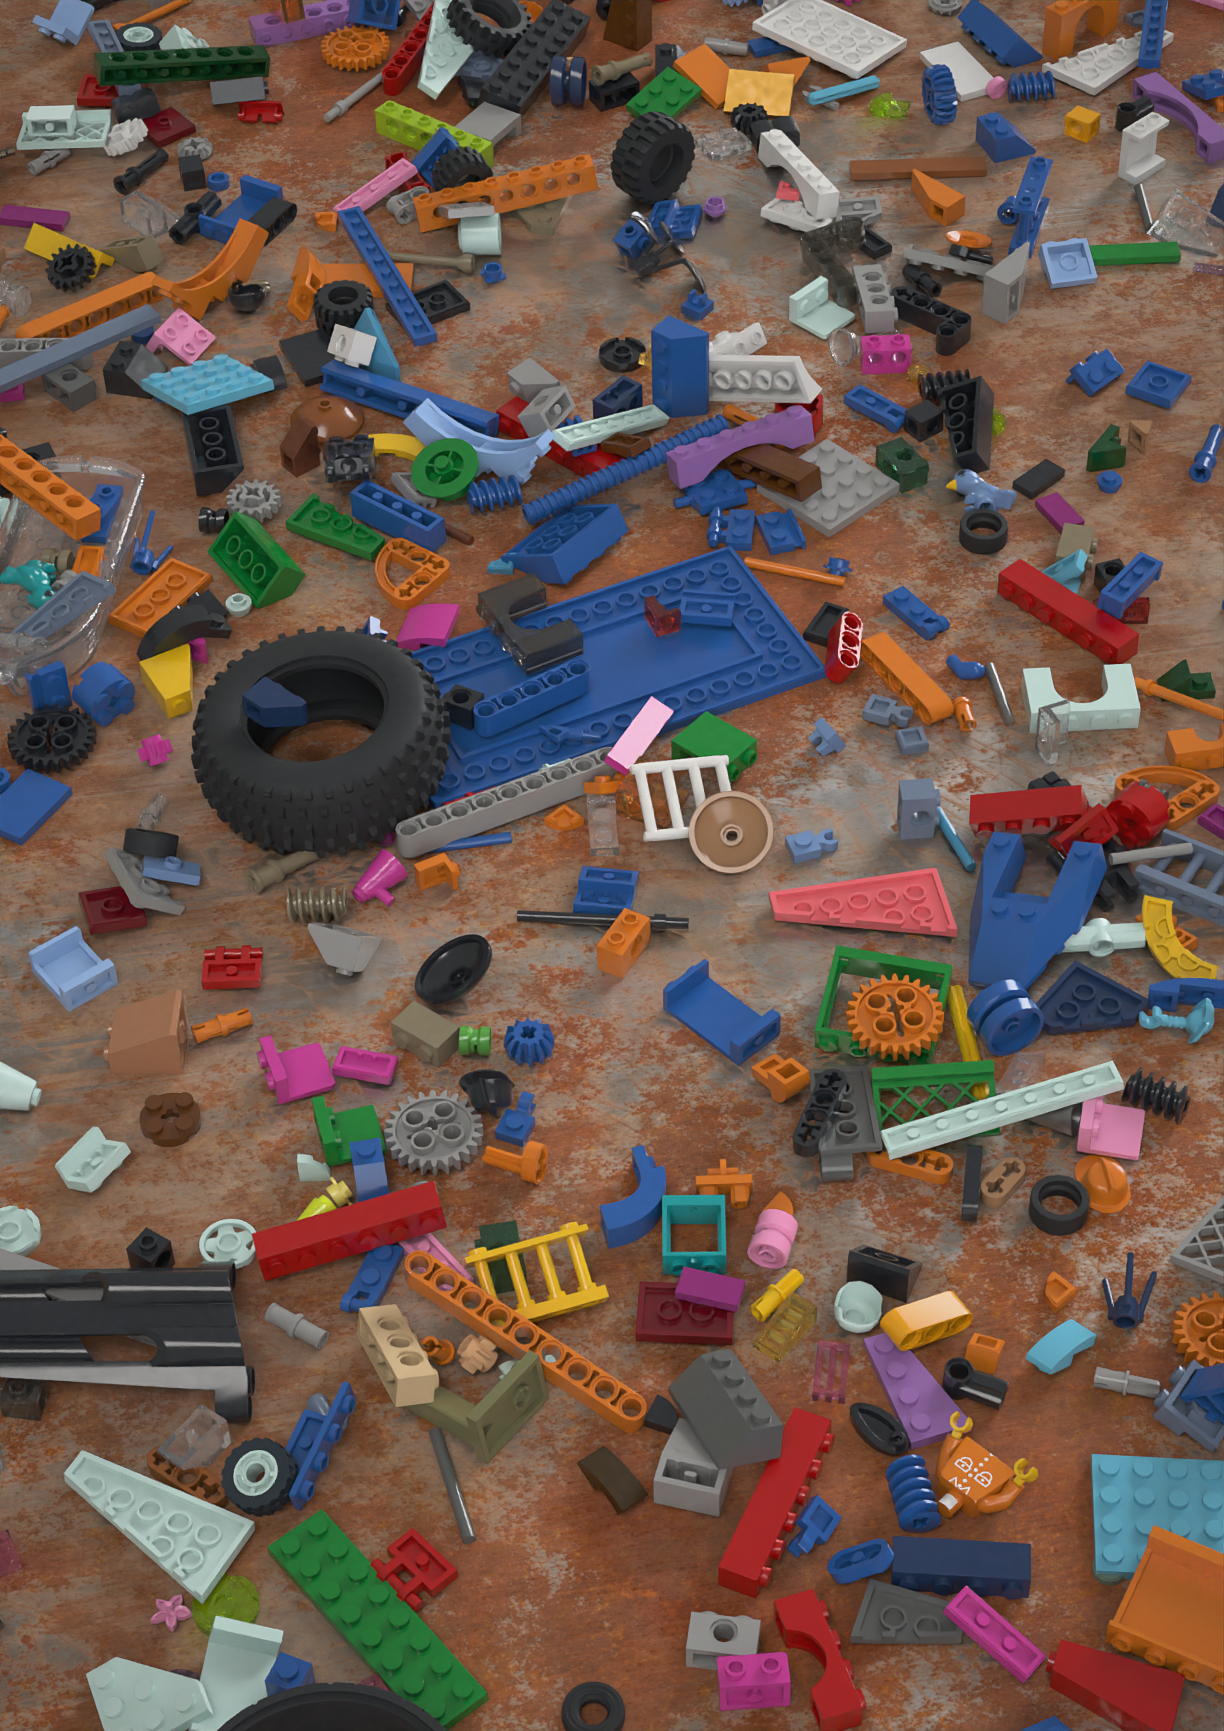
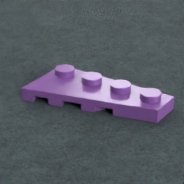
M886 1333L863 1339V1348L892 1411L907 1432L910 1450L945 1440L947 1433H952L953 1431L950 1425V1417L956 1411L961 1413L960 1418L957 1420L958 1428L965 1425L966 1415L911 1350L899 1351Z

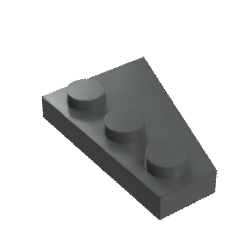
M870 1578L850 1636V1643L960 1644L964 1631L942 1613L950 1601Z

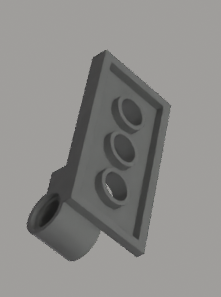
M854 1066L809 1070L810 1096L820 1074L825 1070L838 1069L844 1072L847 1077L845 1096L818 1155L822 1182L853 1180L852 1153L883 1150L868 1067ZM832 1083L831 1086H828V1089L832 1090V1086L834 1083ZM819 1101V1102H817V1103L820 1104V1105H829V1104H831L830 1101ZM839 1111H849V1113L844 1114L839 1113ZM814 1120L815 1125L823 1123L822 1121ZM843 1131H852V1132H854V1133L845 1134V1133H842V1132H843Z

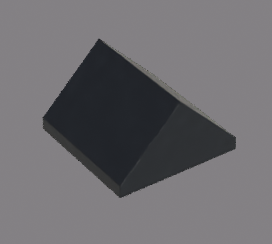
M863 1244L849 1251L847 1283L862 1281L871 1284L883 1296L907 1303L923 1263Z

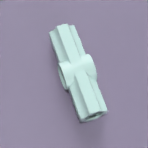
M1104 918L1090 920L1085 926H1082L1077 935H1071L1064 943L1065 948L1061 953L1089 951L1093 956L1104 957L1110 955L1114 949L1145 947L1146 939L1143 923L1110 924Z

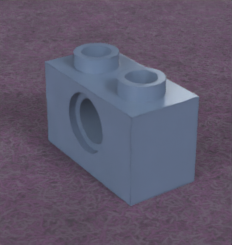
M933 778L899 780L897 825L900 840L934 838V827L939 826V811L936 809V806L941 805L940 790L934 788Z

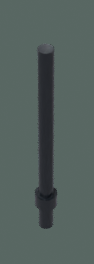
M518 910L517 922L611 926L619 915ZM656 913L654 916H647L650 917V928H654V931H666V928L689 929V918L667 917V914Z

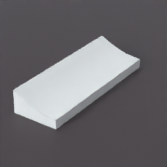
M709 355V401L811 403L822 390L805 369L800 356Z

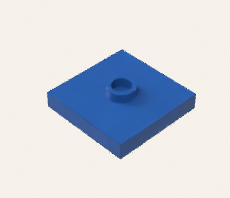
M1147 361L1126 386L1125 394L1170 409L1189 386L1192 376Z

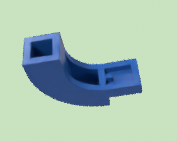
M644 1145L632 1147V1168L639 1185L638 1189L624 1200L600 1205V1225L608 1249L623 1246L642 1238L657 1225L662 1217V1195H666V1172L664 1166H655L653 1156H647Z

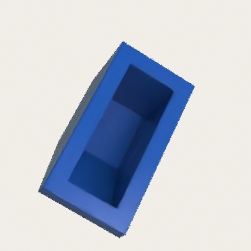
M380 1138L350 1142L358 1202L389 1194Z

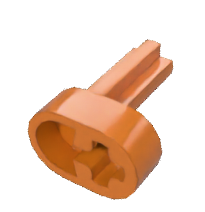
M529 1141L522 1156L487 1146L485 1154L482 1156V1161L485 1164L520 1174L523 1181L539 1185L543 1181L547 1170L548 1146L535 1141Z

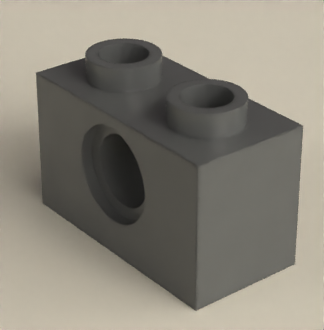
M68 363L41 375L44 391L73 412L97 400L95 381L91 376L81 372L75 365Z

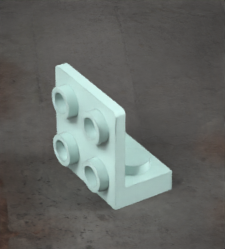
M822 276L789 297V321L822 339H827L855 319V313L828 300V279Z

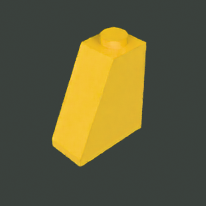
M188 644L139 662L142 682L168 719L193 710V663Z

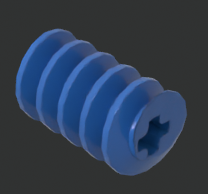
M1038 71L1036 77L1033 72H1029L1027 77L1023 72L1019 74V77L1012 73L1008 80V101H1012L1013 95L1016 96L1017 101H1020L1022 95L1025 96L1026 101H1029L1030 94H1033L1035 100H1038L1039 94H1042L1043 99L1046 100L1048 93L1054 99L1055 82L1051 71H1047L1045 75Z
M509 475L508 480L503 476L499 477L498 483L494 478H490L488 485L485 480H480L478 486L475 482H471L467 490V500L471 514H474L475 506H478L480 512L483 513L485 505H488L490 510L494 511V505L498 503L500 509H503L504 501H507L509 506L513 507L514 500L517 499L520 506L522 505L520 485L514 475Z
M907 1455L898 1458L887 1467L885 1472L887 1482L889 1483L888 1487L892 1494L891 1498L895 1505L894 1509L898 1516L899 1526L904 1531L910 1533L928 1532L935 1529L941 1522V1516L937 1513L939 1510L938 1505L934 1502L935 1494L931 1490L932 1484L927 1479L929 1473L927 1468H925L926 1463L920 1455Z

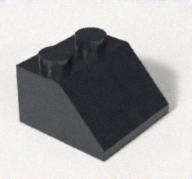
M119 341L103 368L106 393L152 400L154 395L142 389L141 380L149 378L153 373H167L168 366L143 344Z

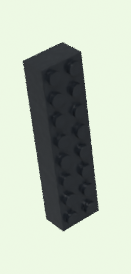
M551 0L482 86L476 108L483 102L518 113L522 119L550 83L553 57L566 56L567 58L572 55L585 38L591 17L565 5L561 1Z

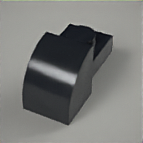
M277 355L253 360V364H249L251 369L273 380L274 389L263 392L264 394L288 388L285 374Z

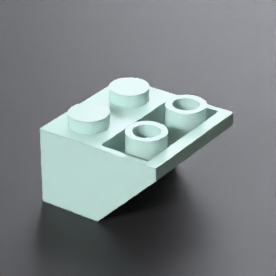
M175 24L159 43L161 50L209 47L205 40L195 38L189 30L184 27L181 29Z

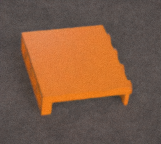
M1154 1525L1149 1534L1145 1552L1114 1619L1109 1621L1105 1642L1112 1644L1119 1651L1130 1652L1140 1656L1154 1666H1163L1177 1673L1186 1675L1185 1679L1190 1681L1196 1680L1212 1687L1217 1693L1224 1695V1554Z

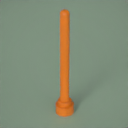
M174 0L126 24L136 22L147 24L193 0ZM116 23L112 27L116 33L117 29L126 24Z

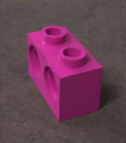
M909 334L861 336L860 364L862 375L910 373L912 348Z

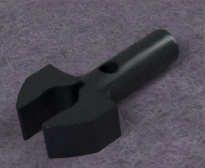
M952 244L949 254L989 265L993 263L992 256L974 252L960 245Z

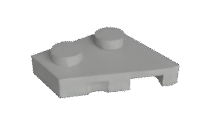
M879 196L839 199L837 215L835 217L839 238L845 237V232L861 224L868 226L882 219Z

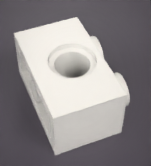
M335 324L327 352L334 354L335 360L358 368L360 363L369 366L377 338L358 330Z

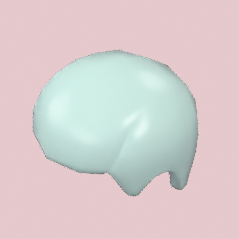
M862 1281L848 1282L840 1288L834 1302L835 1320L838 1321L843 1329L853 1333L871 1331L879 1323L878 1321L882 1315L881 1305L883 1299L881 1294L871 1284Z

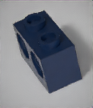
M624 375L593 399V420L643 407L642 384Z

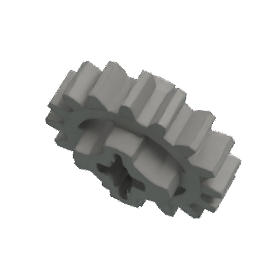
M255 479L253 483L245 480L243 485L235 484L236 490L230 489L229 495L226 496L229 513L233 514L234 511H237L251 518L258 519L260 522H263L265 517L271 519L272 513H278V507L282 506L280 490L276 489L275 484L268 486L267 480L262 483H258V479Z

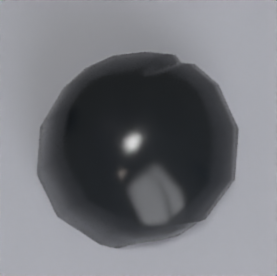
M239 284L235 292L232 288L228 289L231 304L241 312H251L257 309L266 298L265 290L259 284L245 286Z

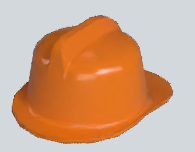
M1097 1154L1083 1157L1077 1162L1074 1169L1075 1178L1087 1189L1090 1197V1208L1100 1213L1113 1214L1123 1210L1128 1205L1131 1198L1130 1186L1127 1175L1119 1162L1111 1157Z

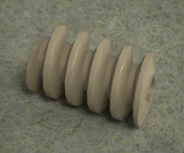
M301 886L297 887L295 894H292L290 888H288L287 914L290 922H296L298 915L302 922H307L310 915L313 922H319L322 915L323 920L328 923L334 915L335 921L340 923L344 915L345 917L347 915L348 894L346 887H343L340 895L337 894L335 887L331 888L329 895H326L324 887H320L318 895L314 894L312 887L308 888L306 895H303Z

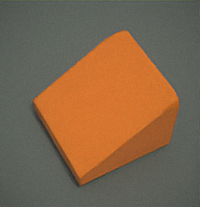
M974 1333L967 1345L965 1359L970 1361L975 1370L994 1374L997 1370L1005 1341Z

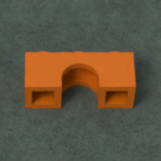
M1220 724L1218 740L1216 741L1200 739L1196 735L1194 728L1167 731L1164 752L1169 765L1193 771L1224 767V724Z

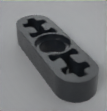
M967 1144L961 1221L977 1223L983 1146Z

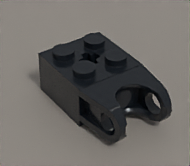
M356 435L354 439L333 436L328 441H324L325 482L334 483L337 481L376 479L374 438H369L368 435Z

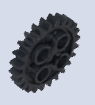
M58 704L53 709H49L47 705H44L43 711L34 708V714L32 715L25 712V720L16 719L17 726H10L11 733L7 734V744L12 760L16 759L18 766L24 764L25 770L34 767V771L37 773L41 769H45L46 774H49L51 769H55L57 773H60L61 767L71 770L70 764L81 765L79 758L88 759V752H93V745L97 744V735L92 718H88L86 712L80 714L79 708L70 711L69 705H66L63 709H59Z

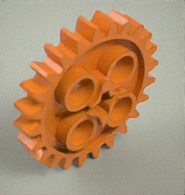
M355 25L352 28L344 26V30L337 28L336 33L329 32L330 36H324V40L321 41L322 45H320L323 60H326V64H331L332 68L339 66V70L347 68V71H350L352 68H355L356 71H359V68L367 70V66L375 68V63L382 64V60H387L391 50L389 36H385V32H380L379 28L372 30V26L364 28V25H361L359 28H356Z
M893 974L892 980H887L884 975H881V982L877 983L871 978L869 987L861 984L860 993H852V1001H848V1011H846L847 1030L852 1032L853 1041L860 1040V1049L870 1047L871 1056L880 1051L881 1059L883 1060L887 1054H892L894 1061H897L898 1054H903L908 1060L911 1051L920 1056L921 1046L930 1050L931 1041H938V1033L943 1031L942 1002H937V993L930 994V985L920 988V979L910 983L909 975H906L902 981L898 980L896 974ZM888 997L892 999L894 1013L891 1012V1004ZM896 1021L899 1022V1030L902 1037L898 1035Z
M1214 1291L1212 1298H1209L1204 1292L1201 1293L1200 1300L1190 1297L1189 1305L1182 1303L1180 1311H1176L1171 1333L1174 1334L1172 1343L1178 1344L1177 1353H1186L1185 1363L1191 1362L1194 1359L1204 1368L1224 1363V1298H1221L1217 1291Z

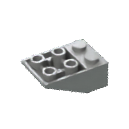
M1025 242L1008 257L1002 259L994 268L988 270L983 278L982 314L1003 324L1010 321L1020 311L1027 282L1029 242Z
M679 1418L661 1454L653 1480L654 1503L719 1517L734 1467L718 1470L686 1419Z

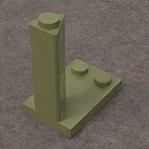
M529 1350L521 1360L514 1363L511 1370L477 1406L439 1385L434 1390L433 1402L403 1407L472 1445L477 1459L488 1464L549 1399L540 1356Z

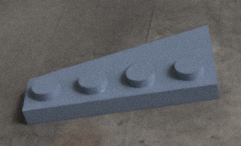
M82 570L9 633L6 638L11 645L26 651L115 593L116 589L112 583Z

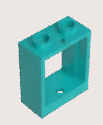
M662 1195L663 1275L681 1276L683 1267L719 1275L726 1274L725 1195ZM670 1224H717L718 1252H671Z

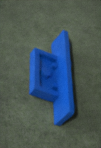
M342 1383L327 1416L304 1409L285 1447L298 1465L297 1471L299 1474L289 1493L294 1509L301 1511L306 1501H310L313 1497L318 1475L320 1472L325 1471L329 1462L330 1450L333 1444H337L343 1432L342 1425L347 1415H351L355 1409L356 1397L350 1383Z

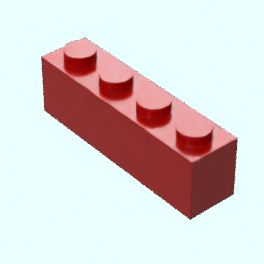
M1082 785L970 795L969 825L975 838L990 839L993 832L1021 835L1065 831L1087 813V797Z

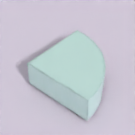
M297 1154L300 1182L331 1181V1170L326 1163L321 1164L313 1160L311 1155Z

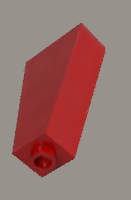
M1062 1639L1060 1640L1057 1652L1050 1651L1046 1666V1672L1052 1673L1050 1687L1123 1731H1173L1186 1675Z

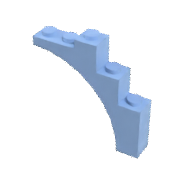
M428 398L416 407L403 421L405 426L425 447L435 441L446 438L461 439L472 445L479 458V468L476 477L484 471L489 474L493 470L498 477L503 476L506 480H508L509 475H514L521 486L532 476L529 472L536 465L534 463L538 459L536 455L540 458L551 449L549 443L555 437L549 429L537 436L523 440H505L489 437L456 422L442 412Z

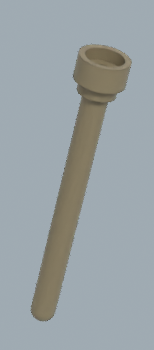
M387 252L393 262L458 267V269L467 273H473L476 265L474 254L464 253L463 256L460 255L458 258Z

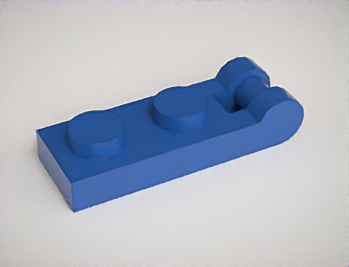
M859 384L844 395V404L885 425L889 432L896 433L904 425L905 411L907 409Z
M904 586L883 596V605L925 640L933 638L937 632L942 633L950 628L949 621L945 616L936 614Z
M390 1244L370 1250L348 1292L344 1293L340 1303V1310L351 1313L352 1311L359 1312V1308L379 1306L405 1255L404 1247Z

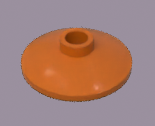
M950 231L946 233L945 237L950 243L967 247L972 251L988 247L992 244L990 237L972 231Z

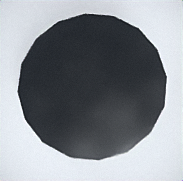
M619 337L609 339L599 349L600 364L605 369L613 372L625 373L637 370L645 364L647 358L645 345L631 337H625V340H619Z

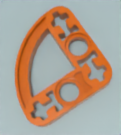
M394 538L381 549L375 563L377 587L390 604L401 610H409L416 607L450 577V563L447 559L407 539ZM416 558H423V559H425V560L420 561V562L413 561V559H416ZM392 561L415 572L397 588L393 586L387 577V570ZM428 582L426 585H417L416 583Z
M1168 765L1146 766L1128 771L1116 779L1114 794L1117 796L1129 783L1140 782L1143 779L1149 781V784L1171 783L1188 787L1168 800L1170 807L1167 809L1171 820L1161 831L1165 828L1175 831L1218 802L1220 792L1219 785L1209 777L1190 769ZM1190 803L1194 807L1187 809L1181 807L1180 804Z

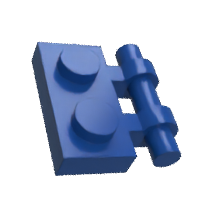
M714 507L708 519L710 525L706 535L708 545L710 547H717L718 543H726V547L731 545L735 551H751L755 510L730 509L729 516H725L722 514L720 507Z

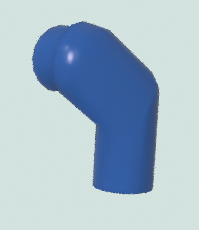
M950 655L946 660L948 667L962 680L979 679L985 674L984 666L978 662H962L957 655Z

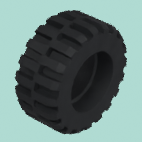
M657 111L644 113L639 116V119L632 120L630 126L622 131L621 138H618L616 142V149L612 152L613 161L610 164L615 185L638 201L651 205L655 204V202L663 201V199L668 200L672 197V193H676L680 189L679 186L682 182L685 183L688 178L686 177L688 172H691L692 160L695 159L694 149H696L693 135L687 126L665 113Z

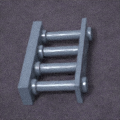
M1165 828L1162 833L1161 846L1190 842L1193 852L1192 854L1159 858L1153 868L1140 863L1135 870V878L1139 882V887L1134 889V891L1143 895L1173 901V907L1224 927V897L1216 894L1224 882V851ZM1174 857L1189 863L1179 878L1163 873ZM1199 868L1215 873L1205 889L1190 884Z

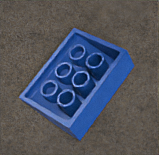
M617 504L570 505L569 509L563 508L562 512H557L556 515L540 525L506 552V555L501 556V559L507 564L511 561L514 564V568L545 583L564 585L573 579L572 576L577 572L586 569L589 566L588 563L594 558L602 556L605 553V549L610 545L618 543L621 540V536L629 530Z

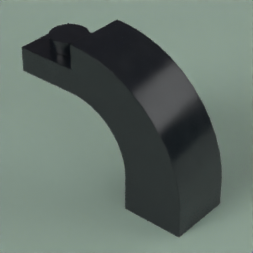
M203 605L182 607L166 614L150 627L141 640L136 655L140 661L185 645L197 638L229 639L232 629L223 615L217 613L208 614Z

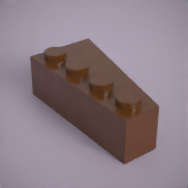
M611 0L603 39L636 52L641 50L652 41V0Z

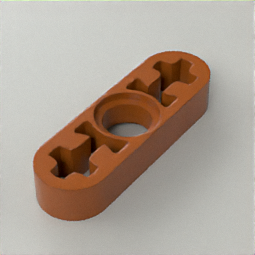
M159 1445L149 1451L147 1465L151 1476L167 1486L220 1508H225L228 1498L224 1493L225 1489L222 1487V1480L170 1446ZM168 1459L169 1466L166 1465L165 1463H160V1464L157 1466V1461H158V1460L161 1461V1462H164V1461H166V1460ZM186 1473H192L197 1476L195 1481L190 1484H181L178 1481ZM206 1492L212 1495L218 1492L219 1496L217 1498L215 1496H210L207 1499Z

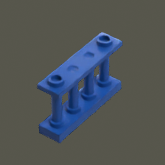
M1031 156L1012 207V212L1020 213V217L1009 246L1008 255L1025 242H1029V258H1032L1050 204V198H1044L1042 194L1053 165V159H1046L1041 156Z

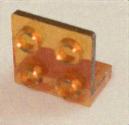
M639 755L634 764L647 763L649 758ZM629 770L616 790V814L644 823L635 774L631 775ZM652 773L646 774L656 826L660 829H669L672 821L664 782L652 779ZM676 786L681 809L689 797V790Z

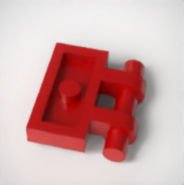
M242 945V948L226 949L225 946H216V949L204 950L205 960H203L201 980L203 990L261 988L263 947L252 948L251 945Z
M413 1527L387 1547L388 1556L392 1560L385 1564L377 1558L370 1564L377 1572L376 1577L382 1583L386 1580L397 1592L396 1596L402 1602L405 1601L414 1612H418L424 1606V1601L418 1596V1593L423 1589L433 1598L458 1578L457 1569ZM403 1570L412 1578L406 1584L397 1576Z

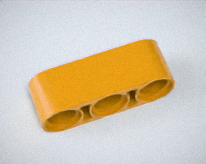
M947 1291L890 1310L881 1319L880 1327L899 1351H907L964 1331L971 1324L973 1315L953 1291Z

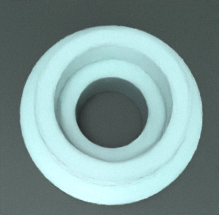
M236 593L226 600V609L235 617L247 615L252 607L251 598L245 594Z

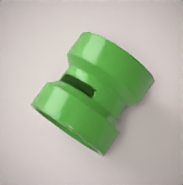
M460 1026L459 1054L470 1055L471 1053L478 1052L480 1056H490L491 1026H481L479 1029H472L471 1026Z

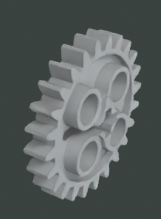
M431 1090L429 1097H425L422 1092H419V1099L417 1100L408 1096V1104L397 1103L398 1111L391 1110V1119L385 1121L386 1129L384 1130L386 1149L391 1152L392 1160L398 1158L400 1167L408 1164L409 1172H413L417 1167L420 1168L421 1175H424L428 1169H432L434 1176H437L438 1169H443L446 1174H449V1166L452 1165L459 1170L461 1169L460 1161L470 1163V1154L477 1155L478 1146L483 1144L482 1136L484 1131L481 1114H477L473 1106L469 1107V1100L467 1098L459 1102V1094L457 1093L448 1098L446 1090L442 1092L441 1096H436L435 1091Z

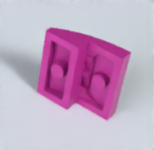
M439 603L411 608L396 640L398 648L418 650L422 648L423 644L445 647L459 616V605Z

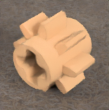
M473 1334L468 1335L462 1341L457 1351L461 1356L459 1359L461 1367L472 1375L477 1369L483 1373L488 1371L497 1359L498 1353L494 1351L497 1345L482 1335H479L478 1338Z

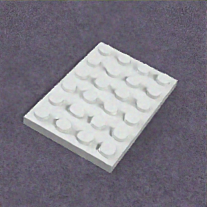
M788 0L755 20L752 26V30L760 33L762 36L769 37L781 45H786L798 53L810 56L814 61L826 64L831 69L838 70L855 79L860 78L906 48L907 39L823 0Z

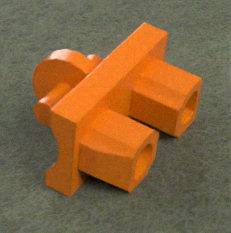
M719 1159V1168H708V1176H696V1195L730 1196L731 1208H747L749 1195H752V1174H739L738 1167L726 1168V1159Z

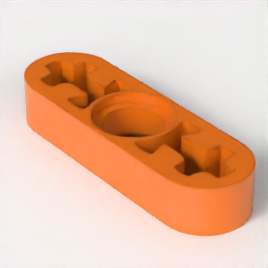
M884 1146L881 1155L876 1154L879 1151L866 1152V1160L873 1167L934 1184L947 1183L953 1175V1160L948 1155L937 1151L925 1149L905 1155L915 1157L918 1160L913 1165H907L901 1161L905 1156L889 1160ZM923 1161L927 1162L925 1168L923 1167ZM938 1166L944 1167L941 1168L940 1171L935 1170L938 1168Z

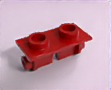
M251 100L238 102L240 108L238 120L243 123H258L259 116H262V123L278 124V122L283 121V116H285L281 101Z

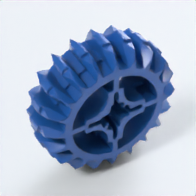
M945 64L931 65L925 68L921 79V95L923 97L924 110H926V114L931 119V122L936 125H945L953 122L956 117L958 102L955 80L949 67Z

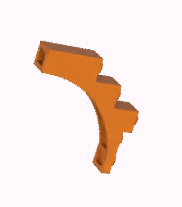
M239 219L224 248L198 274L179 282H171L155 275L151 284L159 288V294L170 298L173 302L172 308L177 310L179 307L190 317L201 321L209 302L214 303L215 299L224 302L232 283L236 284L237 281L248 282L269 232L256 224Z

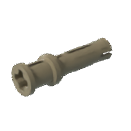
M645 52L619 62L608 61L606 65L593 66L591 68V78L599 86L607 80H618L622 74L651 66L653 59L646 60L651 54Z
M297 851L278 861L270 859L266 862V865L256 870H247L246 879L249 886L258 894L263 891L264 887L274 882L277 884L281 883L285 879V875L320 858H318L317 852Z

